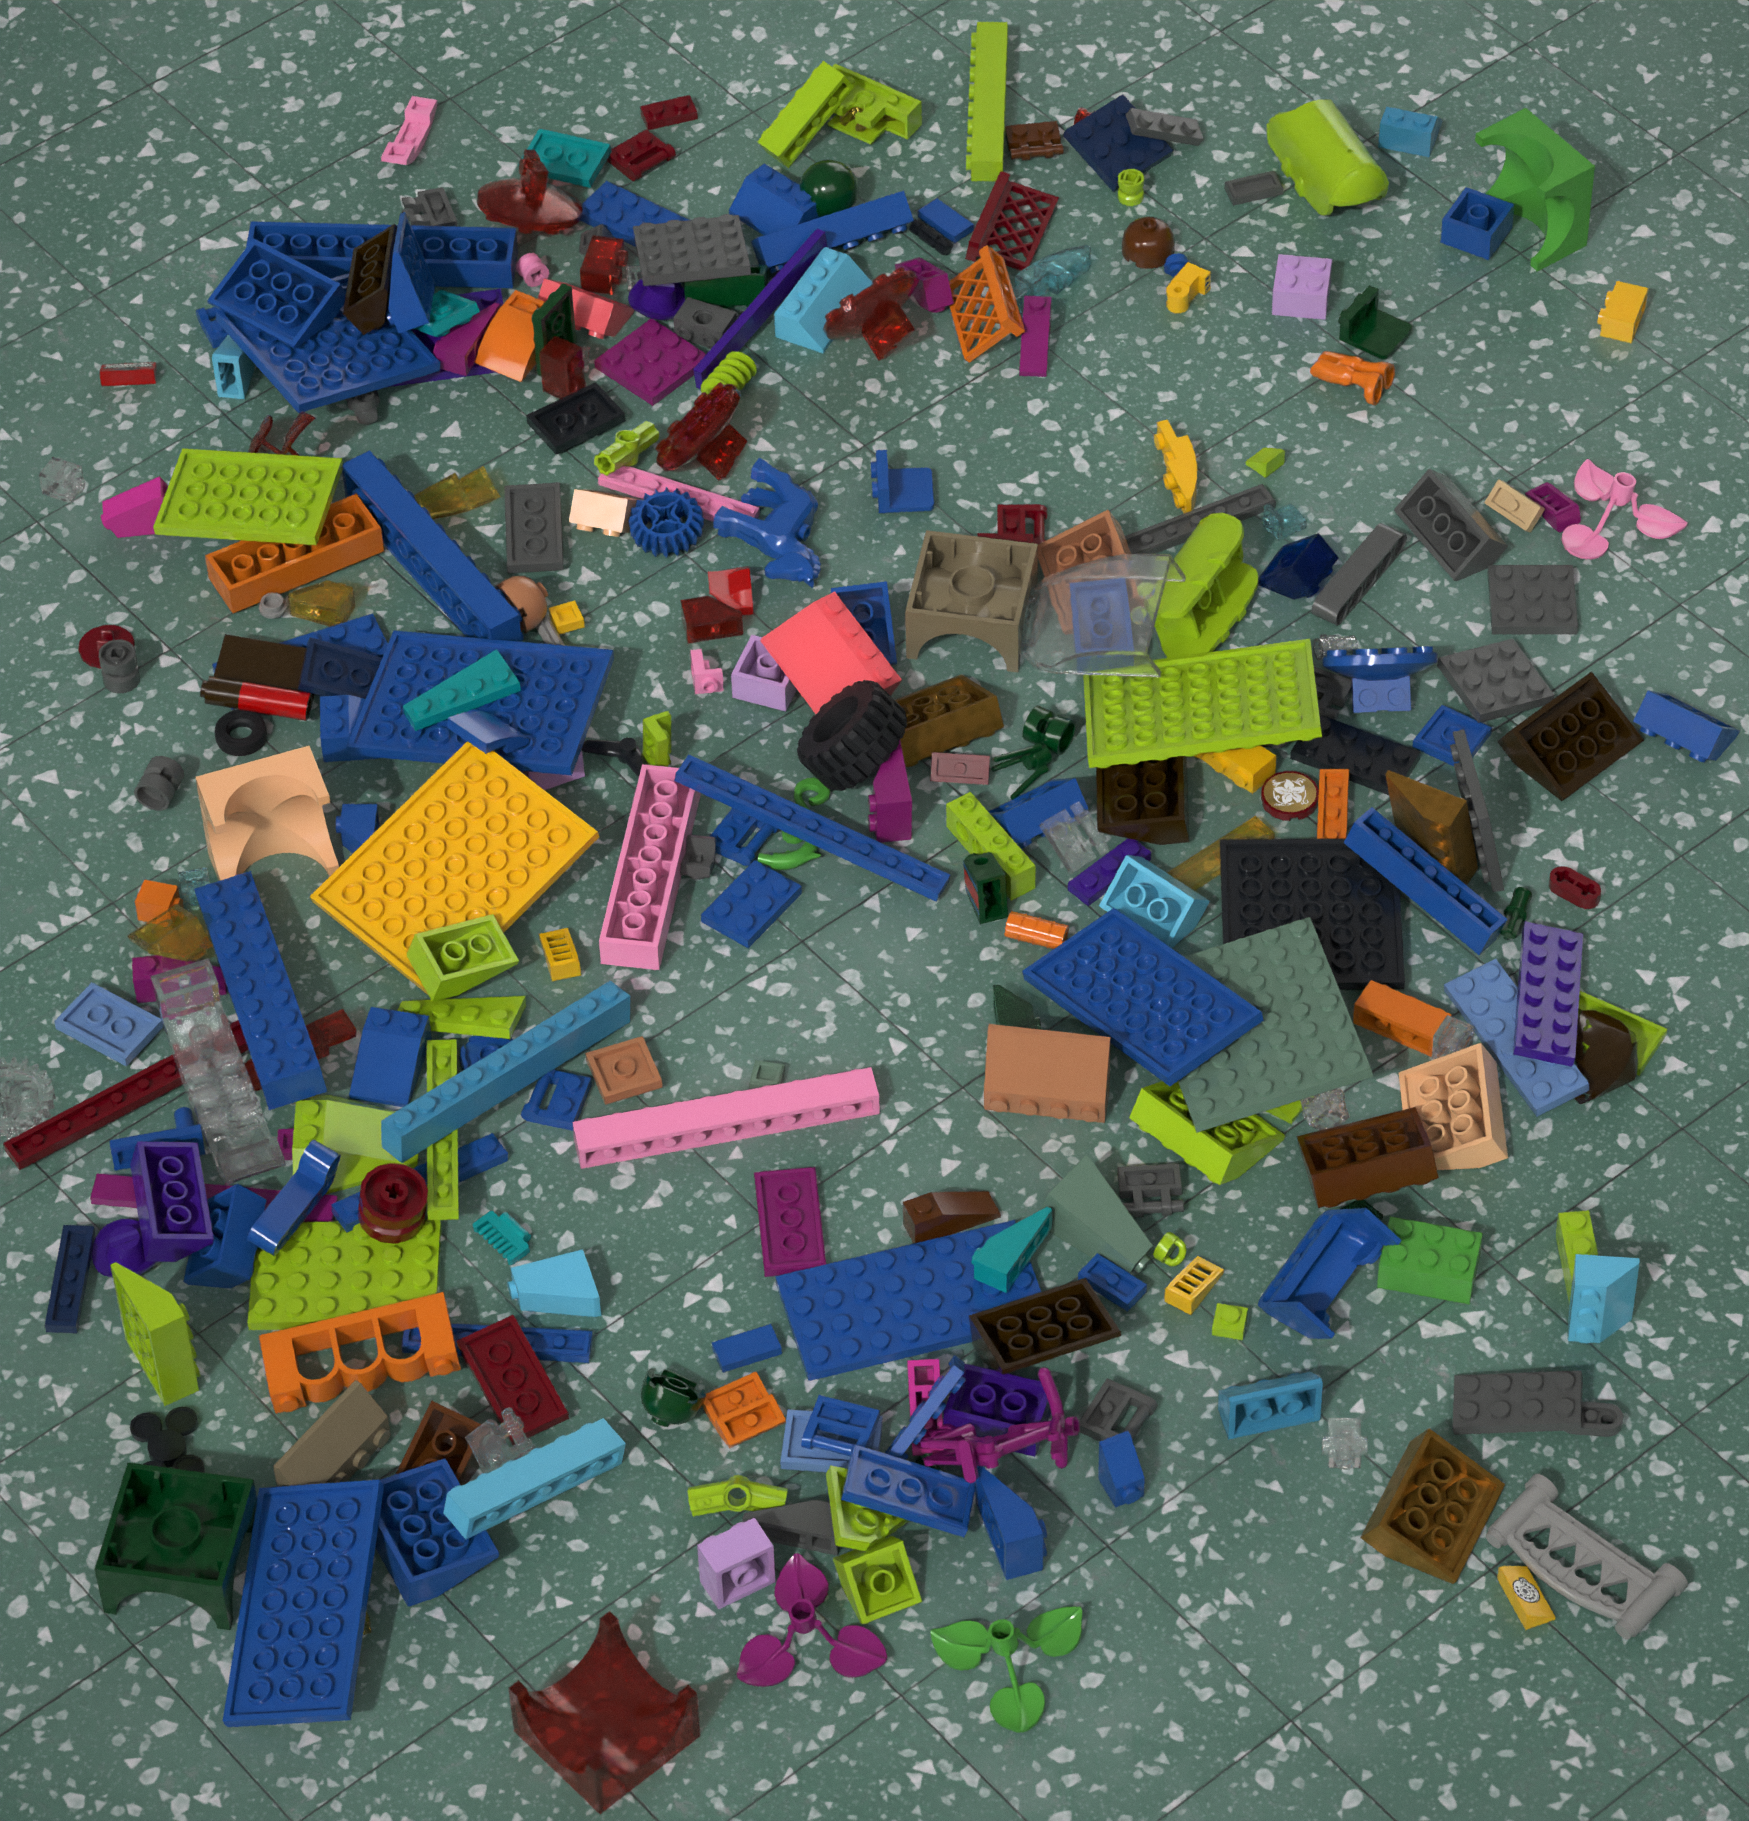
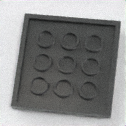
M724 214L716 218L697 217L688 221L669 220L666 223H642L639 226H633L643 286L751 275L750 262L739 215Z
M1464 729L1453 732L1455 744L1450 745L1453 761H1459V763L1454 764L1457 780L1459 781L1458 787L1461 798L1467 800L1473 841L1476 843L1474 844L1475 852L1480 865H1483L1480 866L1484 883L1490 882L1493 892L1505 891L1491 822Z

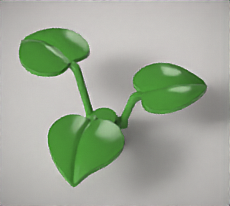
M1073 1606L1045 1612L1030 1622L1027 1628L1028 1637L1023 1635L1019 1628L1014 1629L1013 1624L1004 1619L993 1622L988 1631L979 1622L960 1621L946 1627L931 1629L930 1634L938 1656L946 1665L956 1670H969L977 1667L981 1662L982 1653H989L991 1646L996 1654L1005 1657L1013 1688L1005 1687L994 1694L990 1701V1712L993 1719L1000 1726L1020 1733L1030 1730L1039 1722L1045 1709V1698L1041 1688L1035 1683L1029 1682L1018 1686L1011 1655L1018 1648V1639L1033 1649L1040 1646L1043 1653L1048 1656L1066 1655L1079 1644L1082 1633L1083 1611L1081 1607Z

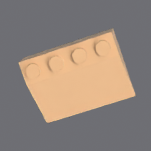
M1482 1043L1398 1072L1402 1110L1416 1107L1431 1142L1437 1170L1482 1168L1508 1158L1497 1062Z

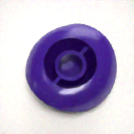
M641 278L630 290L628 301L635 311L645 317L654 320H671L685 302V291L679 282L643 286Z
M119 1219L107 1224L99 1231L93 1244V1264L100 1274L113 1278L110 1265L115 1262L138 1275L147 1272L157 1263L145 1262L140 1224L137 1220Z

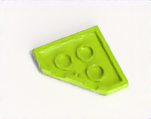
M830 1465L826 1472L835 1546L867 1551L909 1522L906 1519L841 1500L847 1469Z

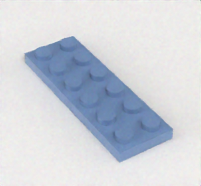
M1496 959L1444 984V992L1536 1117L1589 1091L1588 1081L1575 1064H1573V1067L1513 1055L1518 988Z

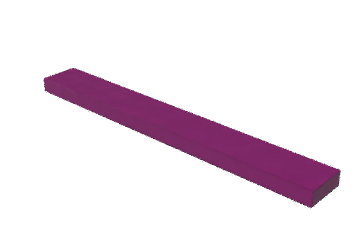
M96 1174L90 1196L91 1204L137 1208L132 1177ZM204 1183L207 1199L232 1187ZM245 1187L267 1199L265 1209L281 1191ZM324 1195L303 1222H333L335 1216L332 1213L331 1204L338 1202V1196Z

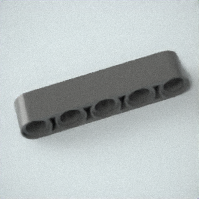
M1379 523L1317 595L1312 605V614L1334 625H1340L1400 555L1405 546L1407 535L1383 523Z

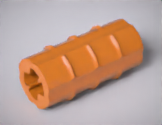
M1011 911L1006 922L1004 935L1018 941L1032 943V945L1055 949L1067 940L1069 925L1045 920L1041 917L1029 916L1027 913L1022 914Z

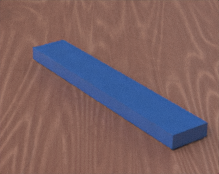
M451 1323L458 1356H462L457 1347V1340L489 1325ZM419 1327L404 1330L401 1345L402 1353L415 1354L421 1346ZM521 1327L539 1360L589 1363L593 1340L592 1331Z

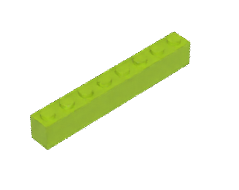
M977 22L976 32H971V48L976 49H971L970 65H975V67H970V82H974V84H969V100H974V102H968V117H973V119H968L967 133L972 135V137H967V153H971V155L966 154V170H971V181L996 182L1000 171H1003L1008 22Z

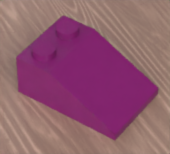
M900 740L898 747L892 751L889 759L881 764L873 781V795H868L869 811L873 812V814H868L869 831H875L876 841L880 843L912 839V797Z

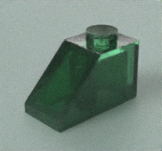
M993 985V1007L996 1025L1041 1030L1040 1016L1034 1017L1032 1004L1001 985Z

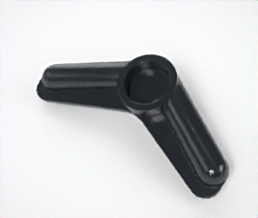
M623 738L621 741L586 740L581 749L587 753L617 757L621 763L627 764L638 778L642 764L649 765L633 738Z

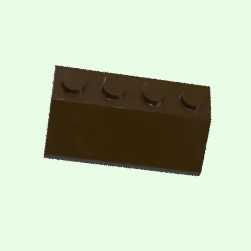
M395 224L353 249L343 315L363 335L371 330H378L385 323L391 282L393 249L397 233V226Z

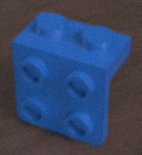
M876 450V461L871 462V478H877V481H872V497L878 498L879 513L933 510L932 470L927 467L888 469L887 450Z

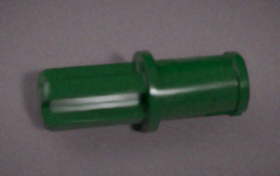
M1524 887L1515 888L1510 904L1504 909L1505 918L1508 920L1500 934L1504 936L1505 940H1509V938L1515 939L1522 922L1527 919L1526 910L1532 898V893Z

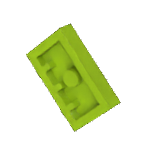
M665 711L643 719V755L649 765L668 767L671 765L669 756L671 753V714L669 711Z

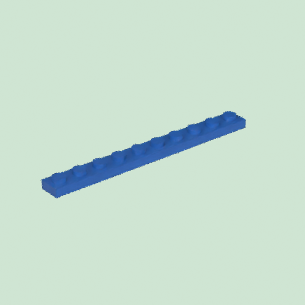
M691 755L687 756L675 774L674 781L936 902L949 883L950 874Z

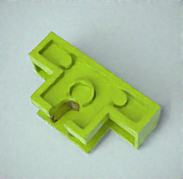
M836 63L832 66L845 75L854 88L835 110L834 113L836 115L828 122V126L871 145L885 130L908 140L922 125V101Z

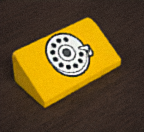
M1501 1566L1498 1568L1497 1580L1525 1630L1555 1620L1554 1613L1527 1566Z

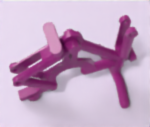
M1042 1367L1038 1371V1376L1050 1405L1051 1421L1012 1425L1008 1428L1006 1434L995 1437L991 1435L977 1437L975 1426L972 1424H965L957 1428L951 1424H944L937 1430H930L928 1432L929 1438L920 1440L921 1448L946 1449L923 1459L924 1465L962 1466L964 1479L968 1483H973L978 1479L977 1466H986L989 1469L998 1467V1459L1002 1456L1048 1439V1441H1052L1051 1458L1055 1460L1056 1466L1062 1469L1068 1463V1436H1077L1079 1434V1420L1076 1416L1065 1419L1062 1400L1051 1372L1048 1368Z

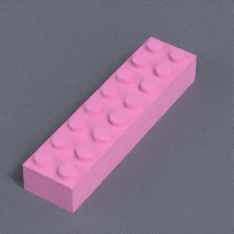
M642 764L599 938L601 964L660 970L682 876L680 875L681 862L686 853V838L692 834L701 793L674 781L675 774L679 768Z

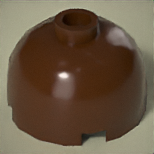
M1156 217L1138 218L1132 221L1124 231L1122 254L1127 262H1129V259L1136 262V267L1145 269L1162 267L1166 263V258L1174 254V234L1169 225Z

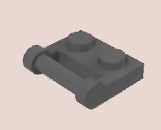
M1107 1378L1080 1419L1079 1432L1098 1441L1118 1435L1119 1433L1114 1430L1130 1405L1137 1407V1410L1123 1432L1129 1431L1133 1440L1146 1418L1153 1415L1158 1405L1153 1398Z

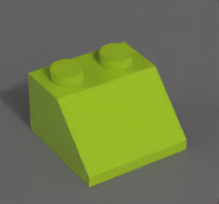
M894 1536L883 1539L867 1551L855 1549L833 1558L842 1589L862 1625L922 1602L904 1543Z

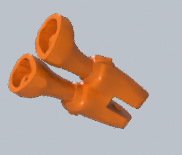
M1324 351L1311 367L1310 373L1312 376L1329 383L1342 386L1353 384L1361 386L1364 389L1365 401L1375 406L1381 399L1383 388L1389 389L1395 376V367L1388 362H1366L1358 356Z

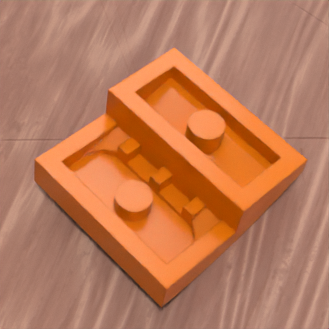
M757 1371L707 1393L702 1404L709 1420L729 1448L786 1423V1419L773 1394H768Z

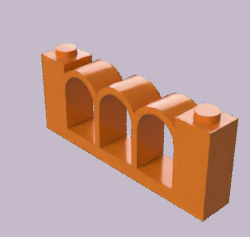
M444 1292L259 1335L270 1398L275 1413L291 1412L298 1408L306 1407L305 1399L315 1403L334 1399L342 1392L344 1386L348 1388L355 1380L360 1382L369 1392L383 1384L387 1376L399 1382H412L421 1378L428 1371L430 1377L461 1370ZM419 1327L421 1346L413 1356L406 1359H396L386 1353L383 1335ZM376 1338L378 1356L370 1366L363 1369H351L343 1364L341 1345ZM332 1348L334 1367L327 1376L321 1379L310 1380L300 1375L298 1355Z

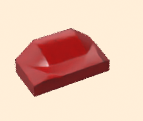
M749 566L708 572L709 593L722 604L725 610V617L753 615Z

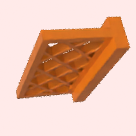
M988 245L979 250L981 257L979 260L949 281L954 302L949 307L964 359L969 363L1008 334L1012 333L1018 337L1025 332L1004 258ZM984 269L980 279H975L977 272ZM963 284L959 295L954 294V289ZM976 285L972 296H967L971 286ZM984 287H989L985 298H981ZM969 302L964 313H960L963 303ZM981 303L977 315L972 314L976 304ZM994 305L991 315L985 316L989 306ZM969 320H974L970 330L965 331ZM982 321L987 322L983 332L977 333ZM995 323H999L1001 328L991 334ZM974 339H979L977 345L970 349Z

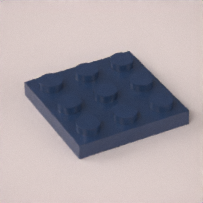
M1123 94L1069 127L1063 134L1064 138L1113 192L1119 188L1118 175L1120 172L1126 169H1136L1145 173L1170 157L1173 149L1165 140L1132 135L1126 114L1130 108H1136Z

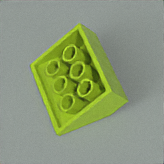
M1160 1081L1141 1088L1129 1117L1139 1125L1142 1131L1153 1135L1161 1141L1165 1148L1173 1150L1184 1158L1188 1165L1196 1167L1211 1182L1219 1185L1238 1179L1285 1138L1283 1133L1257 1114L1196 1133L1178 1081L1171 1086Z
M117 1262L111 1264L125 1340L164 1406L199 1391L197 1378L201 1375L196 1362L193 1360L197 1358V1354L190 1342L194 1338L187 1324V1321H190V1317L184 1304H177L170 1292Z

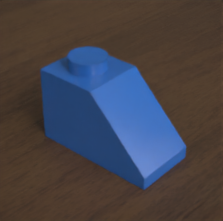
M342 804L341 816H336V833H341L342 845L351 853H354L380 826L377 804Z
M1129 1431L1099 1442L1098 1479L1115 1508L1123 1504L1134 1503L1144 1496L1145 1477Z

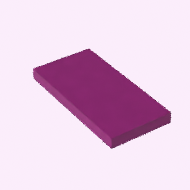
M815 1167L754 1172L765 1277L779 1276L825 1265L826 1258Z

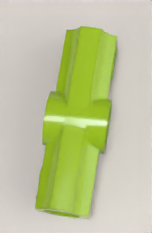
M645 421L633 430L617 432L615 442L595 456L594 465L599 469V473L606 476L622 466L636 465L639 454L659 440V431L653 423Z

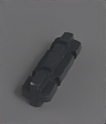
M914 219L909 226L911 233L915 236L918 235L922 241L935 248L941 255H949L953 248L952 242L944 239L941 234L930 226L927 227V224L920 219Z

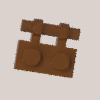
M1057 121L1005 126V136L1011 159L1021 158L1022 161L1030 160V157L1044 156L1046 159L1053 158V155L1063 154V144H1061Z

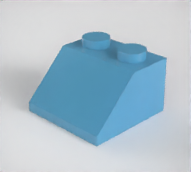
M1386 107L1380 122L1378 147L1430 157L1442 125V119L1437 116Z

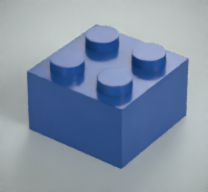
M1466 187L1442 219L1441 243L1489 260L1512 229L1514 204Z

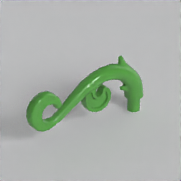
M815 777L801 780L794 788L795 803L808 810L809 808L802 798V794L805 791L812 790L818 793L815 797L809 798L808 802L811 806L821 805L830 797V789L825 787ZM781 831L782 838L787 843L797 844L803 841ZM805 841L802 847L792 852L789 850L785 853L774 852L773 855L759 853L757 861L765 866H771L772 870H789L797 868L812 859L819 858L821 854L815 853L818 848L817 846Z

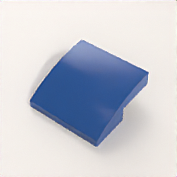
M485 711L464 712L451 716L447 720L448 729L485 754L498 748L506 753H510L529 744V738L493 714Z

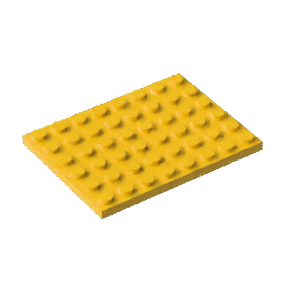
M467 741L311 894L310 898L314 904L427 994L407 957V952L415 934L492 914L504 933L599 838V834L593 827L495 751L485 754Z

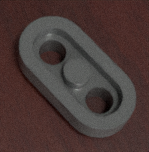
M1582 1401V1430H1569L1565 1432L1575 1435L1611 1437L1621 1431L1623 1413L1619 1407L1610 1403Z

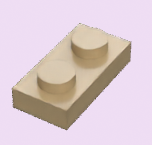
M1499 479L1484 502L1530 533L1545 508Z

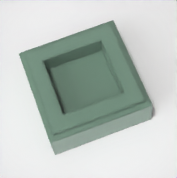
M755 1060L749 1082V1090L766 1085L782 1084L785 1064Z

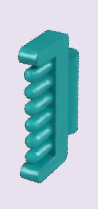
M489 1211L472 1224L474 1232L483 1235V1239L488 1240V1244H493V1248L498 1249L497 1252L502 1254L503 1258H507L509 1265L515 1264L530 1253L527 1242L531 1239V1234L509 1213L504 1212L499 1217L494 1211Z

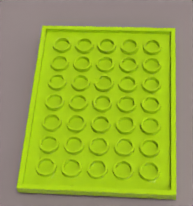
M1310 639L1083 669L1089 768H1108L1111 765L1125 763L1132 765L1140 761H1162L1170 757H1192L1200 753H1221L1229 749H1251L1259 745H1280L1289 741H1310L1314 738L1322 737Z

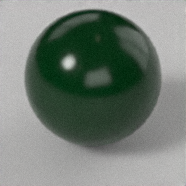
M822 160L816 162L804 172L800 180V191H805L811 196V202L817 203L816 211L819 217L851 208L855 205L858 198L859 189L856 176L848 166L839 161Z

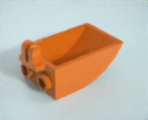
M515 290L492 319L484 334L474 363L522 382L537 364L535 361L536 352L533 341L532 315L545 302Z

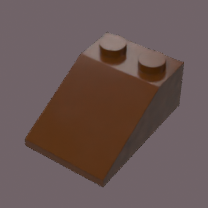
M431 1400L396 1474L446 1458L460 1485L467 1484L484 1461L497 1432Z

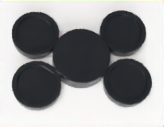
M177 1407L172 1409L165 1419L166 1430H162L160 1418L153 1413H142L133 1418L130 1423L132 1437L139 1442H148L147 1448L151 1461L144 1463V1465L172 1467L174 1469L205 1473L204 1463L201 1458L195 1455H186L187 1447L183 1436L192 1433L198 1424L197 1415L191 1408Z

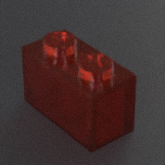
M592 235L580 270L581 289L593 293L613 295L616 284L620 285L622 280V266L626 267L628 262V251L624 250V239Z
M554 336L540 351L543 392L561 399L586 386L582 347Z

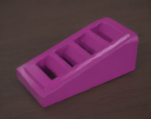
M1549 482L1525 493V496L1545 508L1542 517L1557 532L1561 533L1568 526L1581 522L1579 505Z

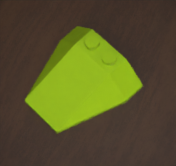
M315 1095L296 1102L292 1145L293 1175L298 1169L303 1152L312 1140L318 1141L341 1155L335 1178L326 1194L361 1185L367 1173L380 1165L396 1163L415 1168L418 1166L419 1153L401 1163L382 1148L381 1121L396 1111L333 1095Z

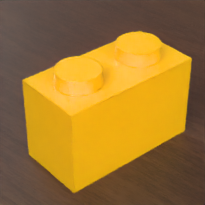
M1616 281L1613 291L1608 290L1605 299L1606 308H1601L1597 324L1601 325L1600 336L1632 343L1646 309L1648 288Z

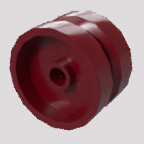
M396 1163L380 1165L368 1172L361 1183L358 1219L362 1229L370 1237L383 1243H401L416 1236L425 1222L428 1188L424 1178L415 1169Z

